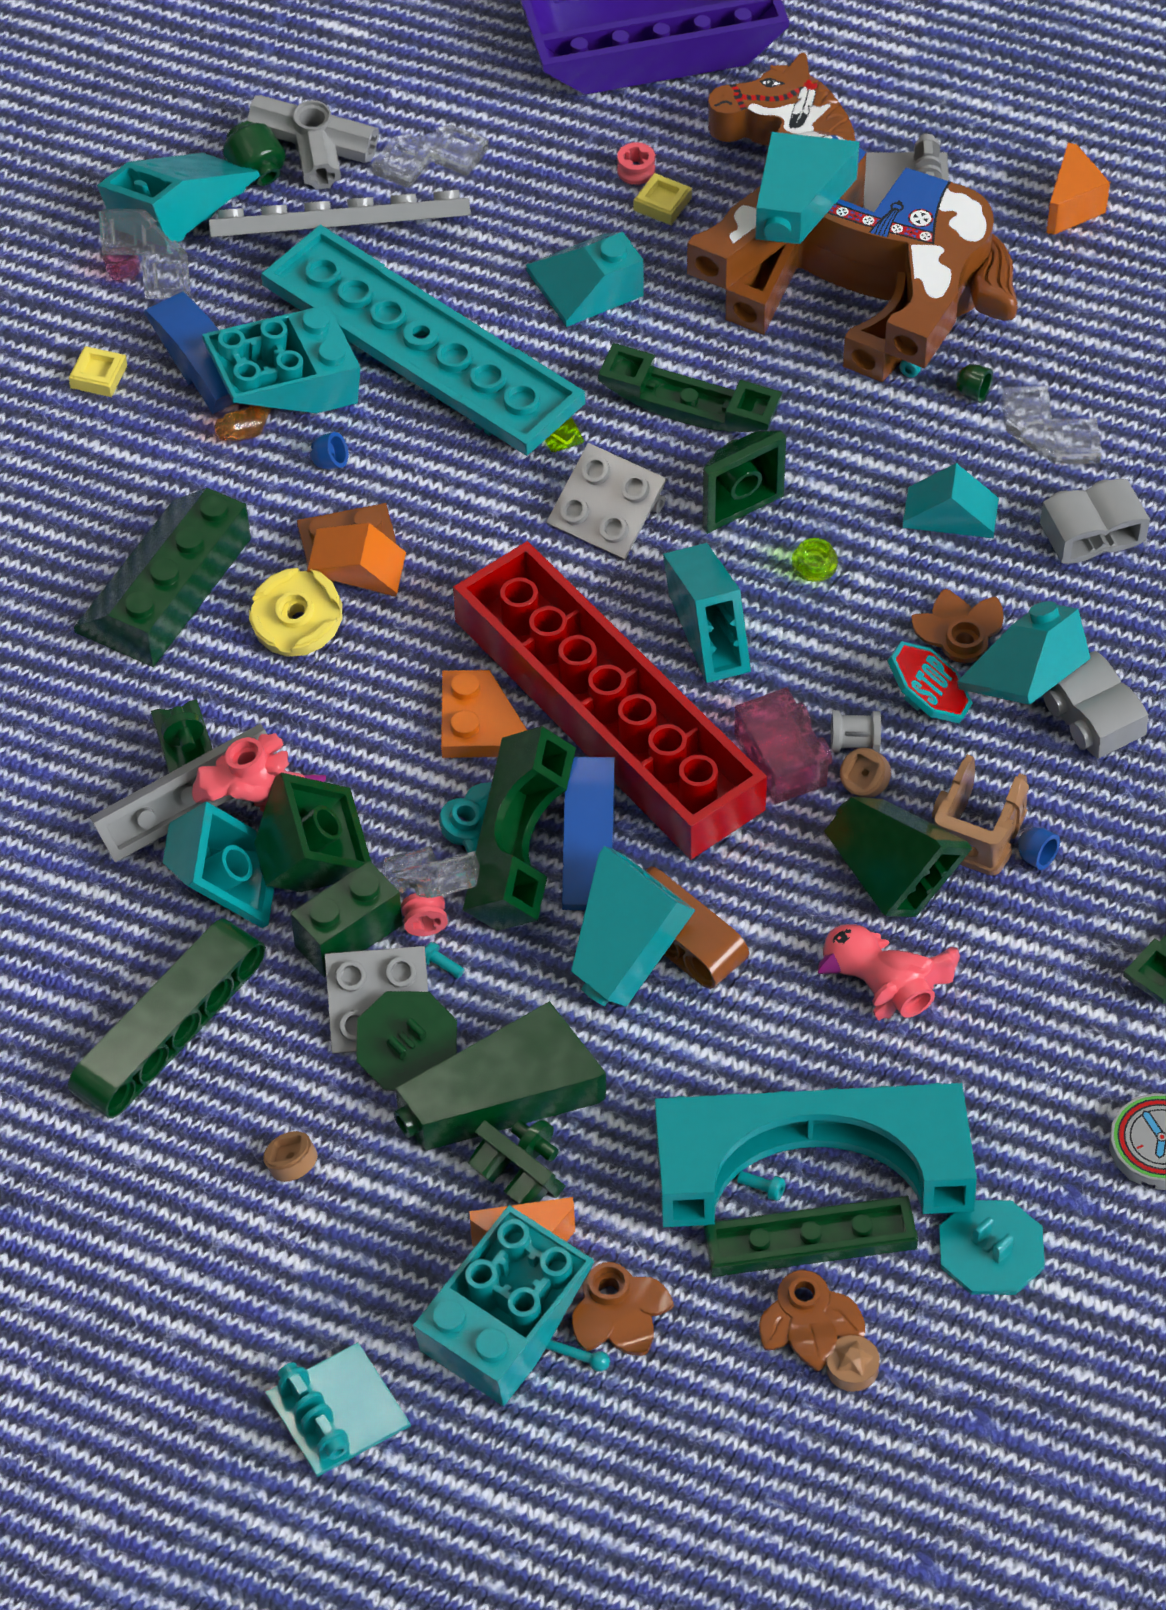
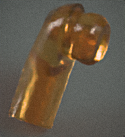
M249 405L247 410L229 412L224 417L218 418L215 422V433L223 441H242L256 438L262 433L272 408Z

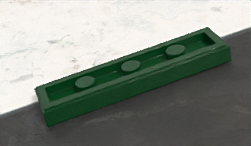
M909 1196L716 1221L715 1224L704 1225V1237L712 1277L918 1249V1236Z

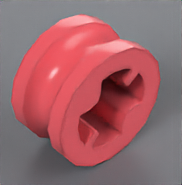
M633 142L624 145L618 151L617 173L619 178L632 185L647 183L655 173L654 150L647 144ZM633 162H639V165H633Z
M421 891L411 894L403 900L401 910L402 915L405 917L404 928L409 934L422 937L439 933L446 927L448 918L447 913L444 911L445 901L442 895L433 891Z

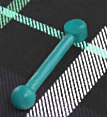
M550 1340L545 1348L589 1363L596 1372H603L610 1365V1357L603 1351L590 1353L554 1340Z

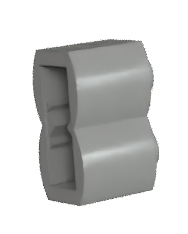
M1127 479L1101 480L1086 491H1059L1043 502L1040 524L1061 563L1064 564L1086 561L1103 552H1118L1135 547L1146 541L1150 518Z
M1093 651L1090 653L1091 659L1052 687L1043 696L1050 713L1055 717L1060 716L1070 725V732L1077 746L1081 749H1087L1093 756L1099 759L1145 736L1147 733L1148 713L1137 695L1121 682L1110 663L1099 652Z

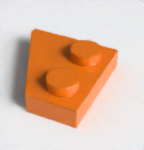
M490 670L442 671V758L498 757L503 737L527 730Z

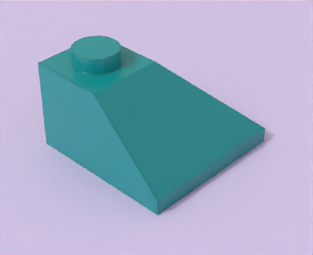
M623 231L601 234L526 264L527 273L566 327L644 296V260Z
M1052 601L1040 602L1032 606L1029 612L1012 624L957 681L959 690L1028 705L1033 703L1091 659L1079 609L1057 605Z
M207 801L170 822L162 863L188 887L260 928L269 925L274 887L265 885L260 870V863L254 844L258 831Z

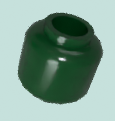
M245 121L236 125L227 133L222 149L223 157L229 163L239 167L251 168L259 172L260 177L250 184L251 186L257 184L259 186H266L273 183L279 177L280 170L286 160L285 150L273 131L264 123Z

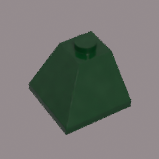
M755 431L741 439L728 442L713 454L703 468L702 528L707 534L784 497L786 436L782 431Z
M282 772L274 778L254 841L260 870L266 886L296 892L309 891L333 885L368 861H371L351 788Z

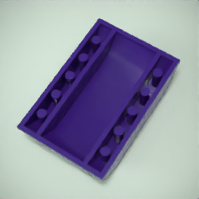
M519 0L543 72L584 95L747 66L789 28V19L781 0Z

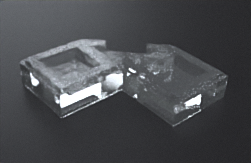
M454 125L435 128V133L412 137L411 133L394 136L372 162V174L408 189L430 162L468 176L489 150L488 139Z
M103 209L98 211L102 255H141L145 299H168L182 291L191 297L187 252L175 240L171 241L156 225L157 221L145 209Z
M1048 386L1003 387L1002 405L1005 429L1008 434L1055 465L1101 462L1102 451L1097 418L1052 420Z
M432 846L386 857L382 874L400 894L407 891L406 888H413L419 897L434 898L475 887L478 881L480 865L475 851L436 861Z

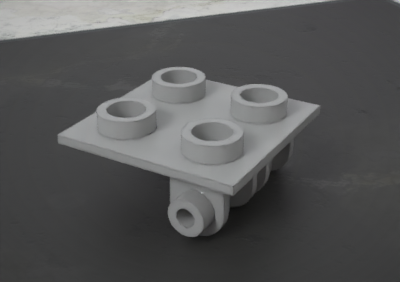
M923 134L916 141L914 152H867L864 208L874 212L906 167L949 181L947 152H940L939 141L931 134Z
M587 443L546 523L625 560L649 514L652 511L659 513L662 510L666 498L660 495L667 478Z
M425 946L325 954L332 1054L356 1052L357 1018L386 991L428 992Z

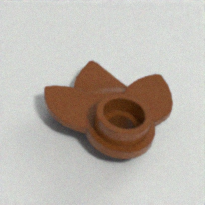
M943 589L934 603L932 614L918 613L911 616L913 630L922 641L941 647L948 658L960 663L977 661L987 651L988 639L1002 629L1004 621L1003 608L997 597L984 599L972 608L949 589Z
M614 1262L598 1264L586 1276L583 1282L584 1299L573 1311L572 1327L574 1336L578 1344L585 1351H590L609 1339L615 1348L626 1354L645 1355L650 1350L654 1340L652 1316L668 1312L674 1307V1302L669 1291L658 1280L652 1277H632L628 1270ZM612 1286L618 1292L606 1295L602 1294L600 1290L604 1287Z
M797 1270L786 1275L780 1282L777 1291V1301L770 1305L761 1316L759 1335L764 1350H775L790 1344L793 1351L805 1364L815 1371H821L826 1366V1357L834 1351L837 1337L841 1338L848 1335L865 1337V1322L858 1306L850 1297L829 1291L825 1280L815 1272ZM798 1288H807L813 1293L814 1297L809 1301H801L795 1296L794 1292Z

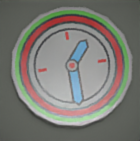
M1151 1093L1135 1097L1120 1108L1111 1125L1109 1150L1116 1167L1129 1180L1142 1185V1182L1156 1185L1155 1189L1166 1190V1094Z

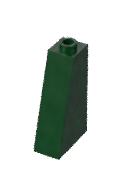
M549 1001L395 1088L397 1110L394 1111V1118L400 1130L407 1138L414 1136L422 1148L428 1151L479 1137L475 1131L484 1120L498 1131L512 1128L519 1120L526 1124L599 1104L606 1099V1072Z

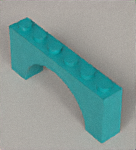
M932 1083L928 1085L879 1086L851 1089L831 1088L827 1090L778 1091L753 1094L731 1093L714 1096H677L655 1099V1133L663 1228L715 1224V1212L719 1198L730 1181L742 1170L770 1155L810 1147L849 1150L882 1162L896 1171L911 1186L921 1205L922 1214L974 1212L977 1176L962 1083Z

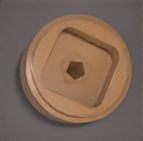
M859 748L850 752L843 760L840 768V779L846 790L863 798H872L881 794L888 786L891 778V768L887 759L882 754L869 748Z
M293 1131L276 1137L267 1146L263 1160L274 1179L288 1182L307 1174L315 1165L318 1153L307 1134Z
M848 1335L837 1339L833 1353L826 1357V1372L829 1379L838 1388L846 1391H860L868 1388L878 1376L880 1363L878 1350L871 1341L861 1336Z

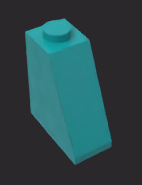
M772 132L756 207V239L800 244L857 180L860 141Z
M708 543L664 553L668 593L705 682L710 683L751 672L741 591Z
M606 846L602 848L598 855L571 972L585 982L581 990L597 1003L606 1006L608 1001L627 1007L693 915L695 909L626 855Z

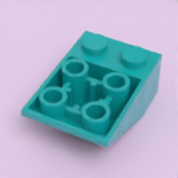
M195 153L127 162L99 183L97 187L114 228L170 247L182 241L186 234L202 221L211 218L216 213V210L230 199L242 194L248 185L260 177V174L257 170L239 167L218 157L205 153Z
M329 304L202 334V339L233 403L315 414L358 403L361 367Z
M508 1205L413 1324L419 1350L504 1407L538 1363L592 1268L594 1259Z

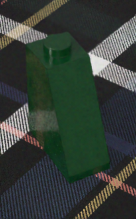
M850 797L849 800L839 806L836 816L824 830L827 837L884 916L917 917L973 849L966 840L884 799Z

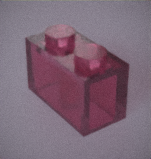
M787 687L735 706L734 735L746 756L767 776V792L775 805L827 786L828 765L832 764V755L827 742L823 737H816L811 728V719L807 708L802 702L796 703Z

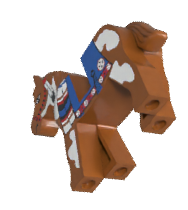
M804 52L800 53L790 66L770 65V70L757 80L722 85L715 88L709 94L708 130L713 138L720 141L733 142L749 138L757 144L769 146L772 132L856 141L851 121L838 99L823 83L809 75L807 55ZM859 148L857 180L800 244L756 239V207L761 186L731 207L718 224L691 237L687 243V274L726 289L725 320L765 335L795 270L798 268H803L823 280L850 291L889 301L878 314L859 325L851 327L844 337L843 367L883 382L902 360L925 369L955 325L956 318L971 311L974 307L978 312L1002 321L1013 320L1018 309L1017 298L1013 288V262L1005 245L993 234L994 216L988 201L971 188L906 167L874 212L863 208L867 152Z

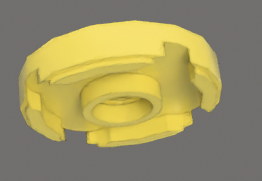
M298 568L285 569L271 575L256 589L252 598L254 602L251 611L249 609V621L259 642L271 652L287 657L303 656L322 648L335 636L342 621L343 604L333 582L321 572L310 569L311 572L299 571ZM304 612L301 617L291 619L295 613Z

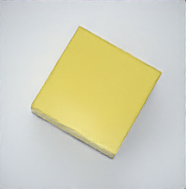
M654 173L634 198V211L672 225L692 199V188Z
M84 346L69 376L70 388L112 397L128 366L126 355Z

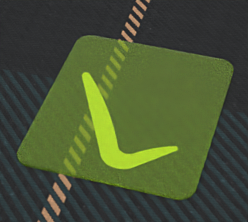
M572 416L545 439L551 452H557L584 443V439Z

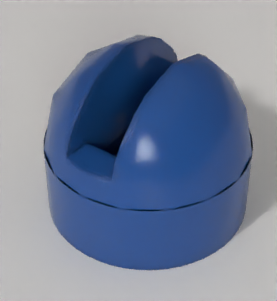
M340 433L323 434L313 440L310 459L315 466L322 470H333L342 468L347 464L349 457L348 447Z
M1029 828L1021 834L1018 840L1019 854L1025 862L1039 870H1043L1056 857L1060 847V837L1045 828Z

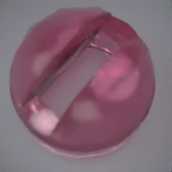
M119 246L109 250L103 256L109 276L119 283H124L123 278L129 276L132 281L135 280L140 272V259L137 249L133 246Z

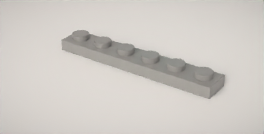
M459 190L433 192L434 201L417 202L415 193L390 196L391 204L374 206L373 197L347 199L348 208L331 209L330 201L304 203L305 212L287 213V204L262 206L261 215L244 217L243 208L217 210L218 219L209 220L210 236L222 237L315 229L320 224L327 228L471 215L469 198H460Z

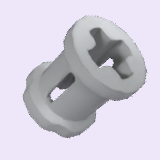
M832 710L831 753H839L841 748H869L880 753V711H872L869 716L842 715L840 710Z

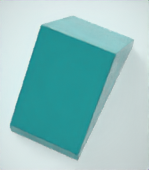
M955 463L908 487L902 528L994 539L999 497Z

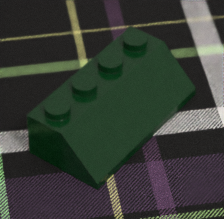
M204 488L173 500L74 626L75 633L154 667L251 540L247 505L210 488Z

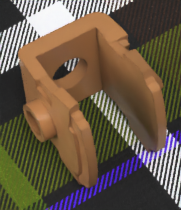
M967 754L956 772L949 792L942 790L939 793L933 807L932 818H934V825L966 840L973 846V849L960 865L993 876L1002 871L1012 855V844L1009 842L1011 838L1014 839L1017 836L1028 812L1026 806L1029 785L1027 784L1026 775L1019 773L1018 776H1015L1007 795L1006 803L993 831L960 820L968 804L975 778V759Z

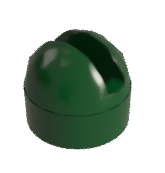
M969 364L963 367L957 374L956 387L959 393L967 399L981 403L986 398L991 387L993 370L979 364Z

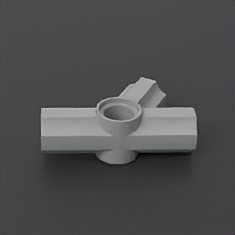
M255 95L250 104L247 121L264 123L273 131L277 139L295 143L296 150L299 153L304 184L313 186L315 190L330 188L334 182L341 179L337 156L362 163H371L376 153L379 128L331 115L330 108L320 101L310 100L295 105L263 95Z

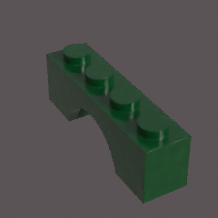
M543 726L506 736L501 740L463 905V911L497 931L535 922L539 918L547 876L534 869L530 863V839L534 827L544 810L555 798L567 790L576 747Z

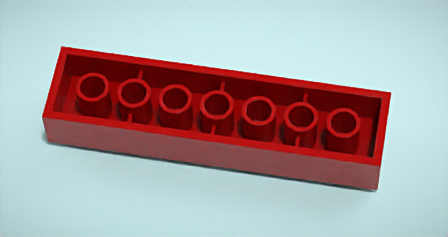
M528 541L453 586L455 622L589 757H615V784L690 860L766 810L767 776Z

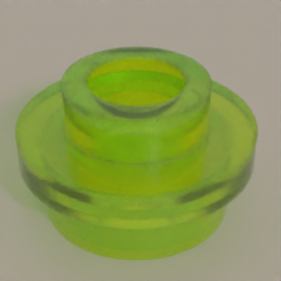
M821 538L804 540L792 555L793 571L797 576L806 581H824L833 576L838 567L837 553L829 542Z

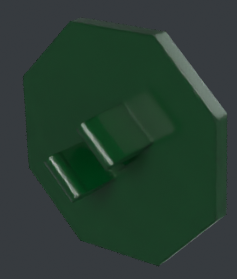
M386 991L357 1018L356 1062L384 1091H396L395 1088L457 1054V1019L430 992Z

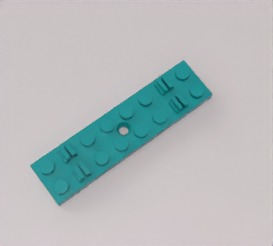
M321 224L261 273L262 286L301 311L329 304L347 341L476 423V428L480 430L484 428V433L489 436L491 434L495 435L526 456L586 404L584 390L519 349L508 345ZM426 335H428V336L425 337V338H416V337H415V336H426Z

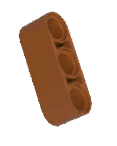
M652 866L646 868L645 871L695 909L693 915L664 955L705 988H714L748 959L750 954L745 941L730 925L661 870Z

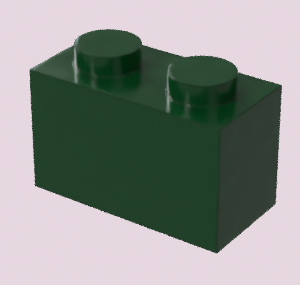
M368 861L290 912L295 947L323 977H326L325 954L365 951L403 925L400 892L371 861Z

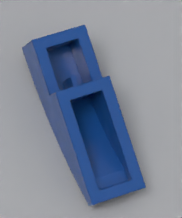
M182 291L145 309V316L188 385L194 383L211 413L215 414L235 404L202 339V334L219 329L201 308Z
M574 757L564 801L562 910H586L598 855L604 846L613 849L615 757Z

